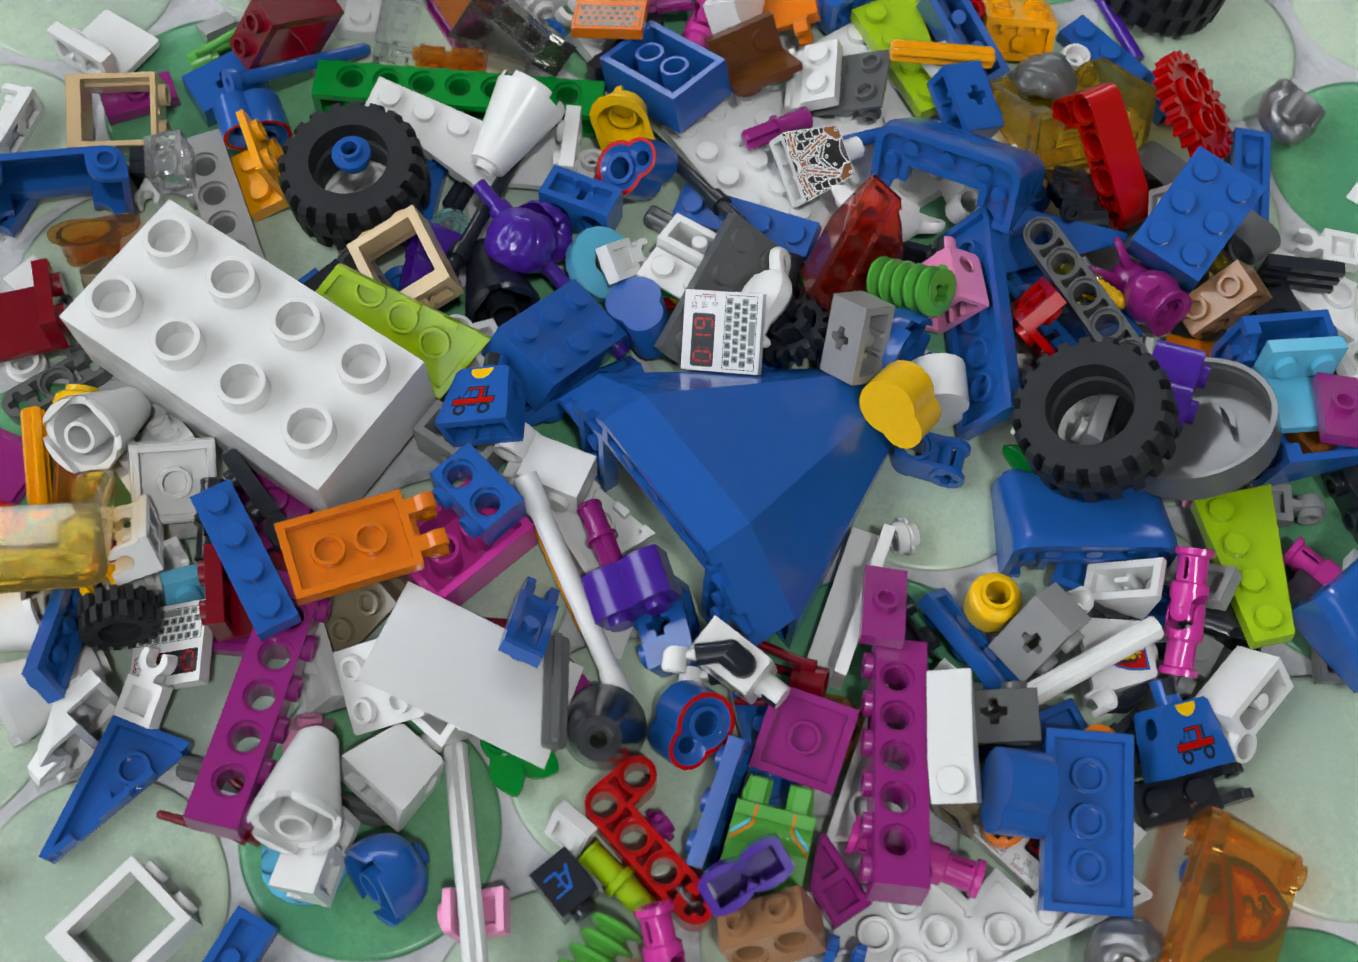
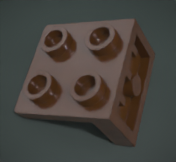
M769 11L704 38L707 50L726 59L730 88L737 97L756 95L761 91L762 87L773 82H786L794 77V73L803 70L802 62L782 47L774 16Z

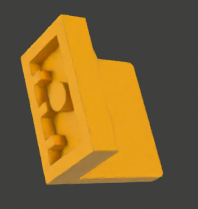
M983 0L986 5L984 25L1004 60L1021 62L1029 56L1052 52L1058 22L1050 4L1045 2L1046 0Z
M241 109L236 112V116L248 150L230 159L249 214L256 222H259L289 207L278 180L280 175L278 170L279 157L284 152L275 138H268L266 130L259 119L252 120Z

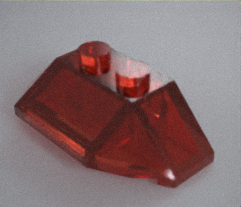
M875 173L869 176L832 214L800 271L806 292L829 312L831 311L834 293L865 291L868 293L866 281L871 264L877 258L887 256L891 259L897 258L901 260L903 256L902 223L899 210H902L901 197Z

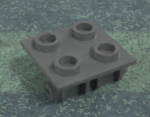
M889 49L842 56L839 105L813 110V115L821 116L858 111L864 123L874 124L882 114L881 108L885 98L891 64Z

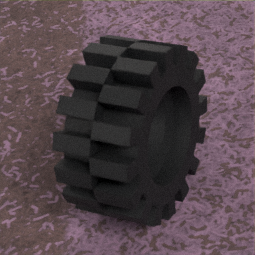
M117 584L109 585V590L99 587L94 589L95 594L87 592L83 595V599H79L77 602L80 641L87 643L88 647L93 648L98 645V650L105 651L108 647H113V651L121 650V646H127L129 649L136 648V643L142 645L149 643V638L155 639L158 637V633L161 632L158 596H155V592L152 589L147 591L145 586L140 585L133 589V584H125L124 588H117Z

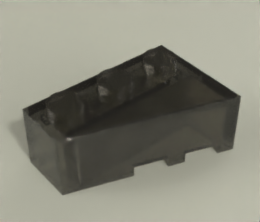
M471 0L447 36L473 51L557 77L576 49L574 44L522 0Z

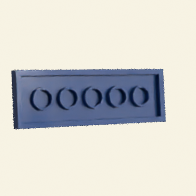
M986 206L978 208L940 236L955 238L957 248L973 253L979 258L989 300L987 308L946 331L948 354H954L965 362L970 404L968 410L963 413L962 420L956 424L958 438L968 441L1010 418L1011 412L1016 409L1012 402L1015 391L1018 388L1021 389L1002 237L1000 231L991 228L993 216Z

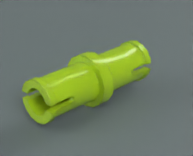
M598 840L578 859V862L606 888L604 893L609 898L615 896L633 915V909L659 901L633 877L634 871L629 866L624 868Z

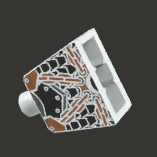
M836 125L788 131L769 141L792 208L805 204L831 189L833 185H838L852 177L854 169L851 161L864 156V147L860 138L854 136L843 140L840 130Z

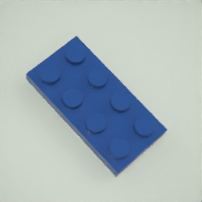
M1050 727L1043 728L1041 752L1050 753L1055 758L1059 768L1060 793L1057 805L1050 816L1048 829L1044 836L1040 838L1038 910L1133 918L1134 735Z

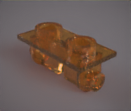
M421 43L420 47L414 46L412 51L413 61H416L415 67L486 72L488 55H485V52H479L478 48H452V51L448 52L445 50V47L429 46Z

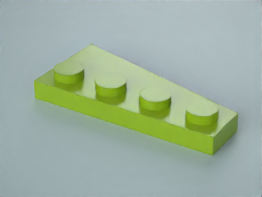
M876 0L851 10L850 20L872 52L888 50L894 39L932 42L925 21L916 7L918 4L917 0ZM891 61L888 76L916 117L929 118L938 114L927 87L931 77L920 63Z
M342 263L335 266L315 291L424 361L434 394L439 400L450 388L456 373L461 369H466L492 338Z
M1271 484L1233 491L1212 498L1193 500L1190 509L1207 549L1215 551V557L1212 559L1213 563L1237 567L1242 575V579L1230 603L1250 650L1290 642L1295 635Z

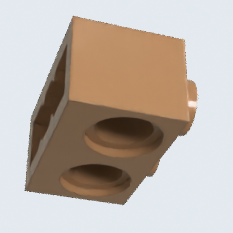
M1237 259L1189 293L1193 302L1190 311L1182 319V322L1191 336L1200 340L1211 341L1233 326L1242 316L1249 315L1273 297L1254 268Z
M800 884L750 900L733 913L717 916L719 951L728 962H795L827 952L822 911Z

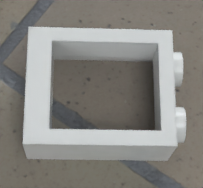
M131 855L44 938L66 962H101L78 935L137 879L174 917V920L131 962H166L202 925L193 916L198 907L181 890L173 895L163 885L169 877L156 863L150 859L147 863L143 864Z

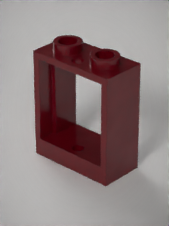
M251 0L229 44L246 70L321 53L343 16L344 11L337 0Z

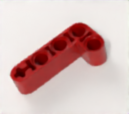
M1111 82L1084 88L1054 100L1051 112L1058 128L1064 131L1078 129L1100 207L1105 206L1108 211L1109 229L1122 231L1144 222L1148 217L1149 189L1123 97L1118 87Z
M629 756L588 792L584 802L586 818L598 828L596 834L626 867L629 866L634 871L633 875L656 900H671L673 902L674 909L670 911L671 916L681 928L690 932L702 931L712 921L713 914L697 888L700 878L638 811L655 793L657 786L656 767L646 756ZM639 771L648 776L649 782L641 788H634L628 785L625 779L630 773ZM601 800H608L616 805L617 810L610 817H598L593 812L595 804ZM631 832H637L642 834L647 842L640 850H628L622 844L624 836ZM664 864L669 865L674 869L677 877L669 884H660L651 875L655 867ZM684 882L688 884L684 890V895L693 904L699 900L704 903L701 917L696 912L690 916L685 914L687 902L678 892ZM677 894L675 899L672 900L671 897Z

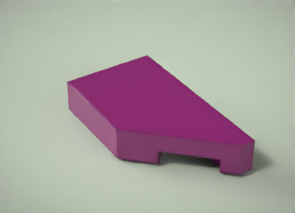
M823 833L820 835L808 892L832 929L836 930L869 908L873 903L866 900L865 891L827 834Z

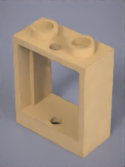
M155 71L65 74L67 148L108 145L119 149L124 155H130V147H167V142H171L172 128L170 121L166 120V106L171 104L170 88ZM150 92L151 139L93 141V93Z
M413 204L395 212L391 218L373 229L364 231L357 239L347 244V248L359 272L381 282L371 261L417 234L435 270L399 292L436 310L465 293L429 222Z

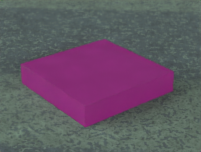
M789 686L791 688L790 693L777 709L768 705L749 766L833 795L860 710Z

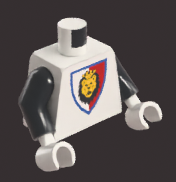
M1084 586L1066 591L1092 619L1080 631L1085 638L1071 650L1073 658L1140 622L1131 620L1129 616L1096 602L1090 590ZM1167 641L1154 642L1079 683L1084 707L1097 704L1098 709L1092 712L1094 718H1098L1106 713L1126 714L1147 697L1150 687L1149 682L1158 679L1157 667L1164 663Z
M717 616L712 618L689 649L681 646H669L663 652L662 670L679 673L678 682L681 680H694L701 684L703 681H709L712 686L724 684L751 705L759 697L771 707L777 709L787 698L791 690L789 686L775 677L778 670L773 660ZM687 660H695L697 666L701 668L686 666Z

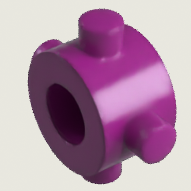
M650 809L646 813L648 817L646 820L663 839L666 838L668 842L672 841L675 838L673 834L675 828L669 818L660 809L657 812Z

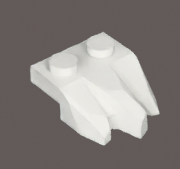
M91 669L84 675L73 678L69 682L65 697L53 703L46 728L38 744V750L27 766L29 775L39 788L54 777L62 785L81 771L89 762L99 743L94 736L110 722L119 697Z

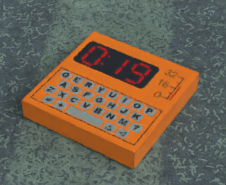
M577 0L570 27L572 38L642 40L650 0Z

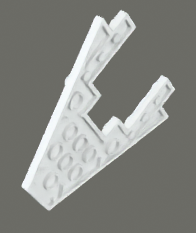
M944 658L934 670L957 668ZM886 684L889 688L900 691L898 687ZM868 717L864 719L826 833L858 882L859 862L862 854L857 852L852 854L845 853V848L856 815L861 816L862 811H867V797L860 796V778L862 770H867V756H861L860 742L863 729H868ZM886 722L890 728L901 730L896 724ZM885 762L889 768L901 770L897 764ZM891 802L884 803L891 811L902 812L896 804ZM1135 822L1134 848L1147 834ZM997 868L983 881L975 899L969 898L967 900L954 887L940 883L938 886L931 884V890L922 906L871 901L873 904L836 930L832 929L822 914L826 943L830 933L840 936V949L834 962H850L853 948L856 947L857 942L868 945L864 962H1016L1097 925L1112 916L1039 911V888L1030 898ZM1135 877L1133 908L1150 900L1154 895ZM859 882L866 893V883ZM823 953L795 962H821Z

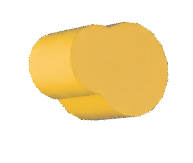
M897 360L890 362L862 389L859 398L860 409L865 420L873 428L884 433L885 437L899 448L909 449L915 447L939 422L941 417V407L934 396V385L930 376L922 367L911 361Z

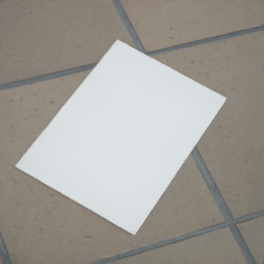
M408 581L356 679L542 769L546 766L551 750L543 748L540 743L544 657L538 668L514 660L509 655L498 651L505 628ZM569 661L568 707L584 667Z

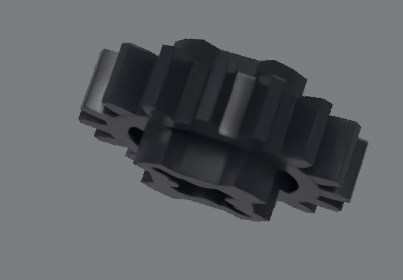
M803 292L800 298L796 300L792 295L787 308L771 324L766 334V337L770 339L771 345L763 348L762 358L767 359L771 366L779 362L782 369H786L790 362L795 361L797 367H801L803 359L806 357L812 361L816 360L815 352L818 349L822 351L824 349L831 311L828 301L823 302L818 294L810 299L807 292Z

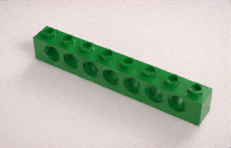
M318 59L311 96L315 110H320L321 113L330 110L329 106L340 103L341 106H350V102H363L365 105L380 76L483 121L495 84L501 73ZM531 76L553 92L549 99L556 106L559 101L563 103L565 111L567 105L581 106L582 137L597 138L589 113L592 104L598 98L605 96V81L566 79L554 76Z

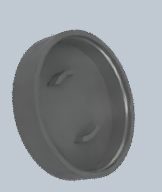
M1205 357L1204 364L1211 365L1205 388L1196 387L1192 399L1200 401L1193 425L1184 424L1180 437L1174 439L1177 448L1172 459L1167 460L1163 458L1162 462L1165 468L1157 478H1153L1151 475L1145 478L1146 487L1141 490L1167 499L1200 500L1234 491L1261 474L1275 457L1282 435L1277 398L1268 381L1258 372L1241 363L1227 359ZM1120 396L1116 400L1108 422L1110 439L1118 435L1126 427L1134 412V405Z

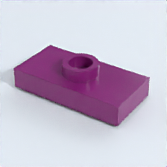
M169 70L157 73L170 88L171 104L166 106V109L181 105ZM150 92L99 93L110 126L150 114Z
M1317 372L1312 380L1320 442L1358 448V379Z
M872 565L865 566L859 643L902 649L905 642L908 571Z

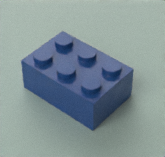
M652 20L645 24L642 40L625 39L600 57L609 93L613 92L617 86L622 85L624 90L633 92L642 98L647 106L650 117L680 134L731 95L726 59Z
M1199 146L1134 235L1126 251L1151 269L1167 272L1178 281L1182 289L1190 293L1267 187Z
M573 279L499 326L481 355L485 358V355L489 352H499L509 359L508 365L512 367L525 386L526 402L536 412L589 373L606 363L628 334Z

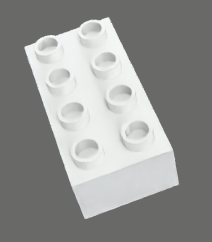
M170 199L59 316L93 362L130 387L140 390L149 400L204 437H213L215 444L226 452L232 448L236 449L251 469L315 512L360 500L414 434L412 428L436 401L424 361Z

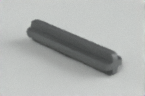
M555 633L553 636H550L544 655L540 743L543 748L549 749L551 752L564 749L567 745L570 640L567 637H563L562 633Z

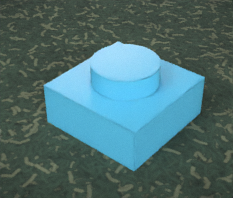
M197 563L159 573L165 606L205 599V586L200 585Z

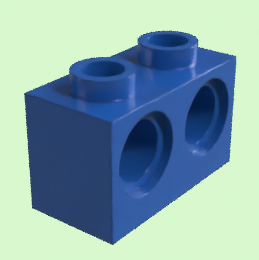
M555 164L538 191L540 202H549L559 207L568 216L571 231L580 233L585 229L595 226L607 227L615 231L622 219L623 189Z
M469 442L430 472L434 487L432 493L436 502L445 511L452 508L460 517L458 522L463 530L472 539L479 536L488 547L526 516L524 498ZM464 478L471 480V482L464 487H455L452 485L455 481ZM488 506L499 509L490 516L479 514L483 508Z

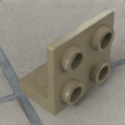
M400 576L328 597L333 599L329 618L324 625L333 648L339 651L363 643L391 614L407 581Z

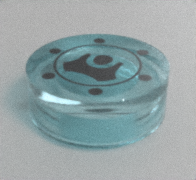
M454 208L442 209L431 219L432 222L461 234L468 225L466 215Z

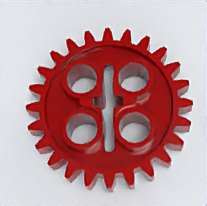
M1181 50L1173 51L1159 59L1155 63L1156 69L1152 71L1156 78L1152 83L1158 89V92L1154 93V95L1162 104L1159 106V110L1167 116L1165 123L1173 128L1172 136H1178L1181 148L1187 147L1190 157H1192L1199 146L1220 159L1228 156L1227 153L1231 152L1230 145L1233 144L1229 135L1233 134V131L1228 126L1230 118L1224 111L1226 106L1219 100L1220 92L1213 89V80L1207 78L1204 68L1199 69L1196 59L1191 61L1189 54L1183 55Z

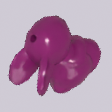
M1115 237L1113 239L1114 246L1120 261L1110 271L1095 266H1088L1098 279H1103L1115 287L1116 290L1122 292L1125 303L1124 310L1134 322L1146 326L1156 337L1168 334L1186 317L1193 300L1189 294L1180 289L1178 281L1167 272L1149 270L1143 263L1130 259L1126 251L1127 248L1121 238Z

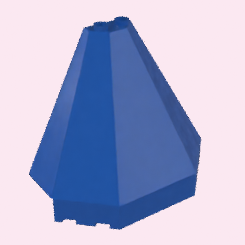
M820 368L761 369V375L712 371L601 373L558 399L562 407L580 428L581 451L597 457V476L595 481L600 485L601 489L606 493L618 485V459L705 568L700 615L706 623L709 624L712 618L717 616L735 631L739 630L754 646H758L776 633L785 646L790 649L893 446L884 433L873 428L865 420L861 412L859 398L862 389L867 384L851 386Z

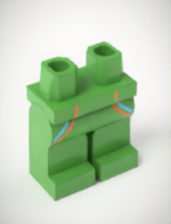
M751 773L743 795L738 794L721 860L729 857H738L742 849L757 837L777 833L795 865L793 872L784 882L772 889L759 891V898L799 884L802 887L816 823V815L813 813L814 789L791 784L786 806L769 802L774 779Z

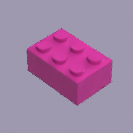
M466 480L459 487L468 485L471 480ZM437 503V508H435L438 515L437 518L424 522L416 521L420 535L444 527L450 542L448 545L450 554L439 558L423 557L425 569L403 575L402 577L407 582L409 581L461 606L537 545L535 526L525 516L488 547L479 536L472 539L463 530L458 522L460 517L452 508L445 511ZM488 506L483 508L479 514L490 516L499 509Z

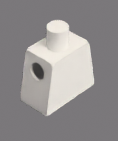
M396 724L342 755L340 781L398 833L439 784L444 766V761L439 753L444 750V747H440L425 732L418 737L405 724Z

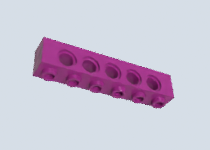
M278 569L276 571L303 622L296 628L286 629L262 642L253 627L182 816L189 829L240 842L243 841L247 829L253 830L254 826L251 821L247 823L250 806L276 766V760L272 759L277 743L284 744L291 724V718L287 717L292 702L298 703L305 685V677L301 676L305 663H312L315 658L319 644V637H315L319 623L327 622L333 603L332 598H325L298 606L288 572ZM278 656L289 659L288 663L279 669H272L267 666L271 659ZM270 696L275 699L274 703L267 709L257 710L252 707L253 703L260 697ZM247 737L260 739L259 745L252 751L241 752L237 750L238 744ZM241 779L245 781L244 787L239 793L235 795H224L221 793L224 784L229 780Z
M905 640L902 649L873 645L871 652H864L862 658L861 677L868 679V690H864L862 693L861 716L868 717V729H863L860 742L861 756H867V770H862L860 778V796L867 797V811H862L859 824V837L866 840V854L861 855L859 862V882L866 883L867 901L922 906L931 890L930 798L927 759V642ZM886 684L894 685L898 687L900 691L893 690L889 688ZM886 722L896 724L901 730L890 728ZM885 762H893L897 764L901 768V770H893L889 768L885 764ZM884 803H894L900 807L902 812H893ZM891 844L896 846L903 855L896 856L889 853L884 845Z

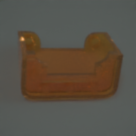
M1209 805L1192 815L1188 820L1183 838L1191 840L1193 843L1186 846L1184 855L1189 856L1166 937H1164L1163 954L1156 962H1278L1296 891H1300L1306 881L1308 868L1303 865L1301 854L1230 812Z

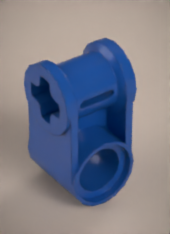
M929 432L919 444L911 448L919 456H912L904 448L897 446L894 447L890 455L892 467L904 476L929 481L945 488H959L964 484L965 476L962 470L965 458L970 455L971 446L960 438Z

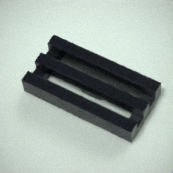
M1269 253L1256 273L1266 287H1277L1288 283L1291 290L1331 294L1334 290L1333 286L1338 285L1340 282L1339 278L1344 277L1346 270L1345 262Z

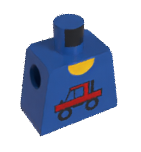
M489 352L485 355L483 367L461 369L456 373L435 421L436 427L453 447H463L468 442L474 446L523 441L526 389L512 367L508 365L509 359L504 354Z
M1174 676L1149 682L1156 708L1135 713L1133 718L1145 784L1177 778L1235 761L1233 752L1207 698L1201 696L1182 701Z

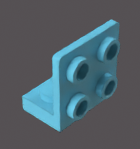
M1343 336L1267 340L1252 369L1268 381L1276 395L1282 434L1319 431L1312 380L1317 372L1328 374L1335 372L1349 349Z

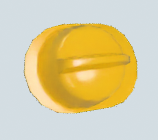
M622 85L617 86L608 95L598 98L592 104L589 113L590 120L602 151L611 142L618 140L630 141L637 137L655 140L645 102L637 94L624 90Z

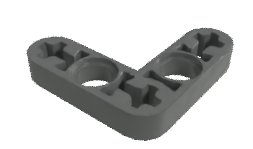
M68 293L63 295V301L68 307L74 300ZM68 329V336H70L72 333ZM80 344L70 345V348L62 349L67 356L66 359L8 390L2 398L1 406L9 419L21 426V410L18 403L25 400L28 407L39 406L47 412L50 405H52L54 394H56L49 392V387L55 380L65 378L69 380V384H81L99 388L111 380L113 375L102 367L92 371L89 365L93 361ZM76 370L82 378L79 381L73 375V372ZM40 391L45 400L41 401L36 392Z

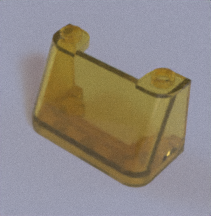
M1106 58L1089 60L1079 66L1076 70L1078 81L1076 91L1107 82L1115 84L1123 97L1137 149L1146 144L1156 102L1154 93L1158 92V89ZM1008 78L989 80L997 106L1001 110L1005 124L1000 132L1008 145L1016 143L1018 148L1038 155L1043 161L1045 169L1054 170V167L1058 165L1074 169H1089L1078 129L1065 131V124L1057 119H1053V111L1051 110L1052 98L1045 99L1039 96L1023 100L1018 96L1016 84Z
M113 468L93 469L79 474L71 487L72 502L0 507V593L83 588L97 585L104 579L110 564L108 553L111 550L116 493Z

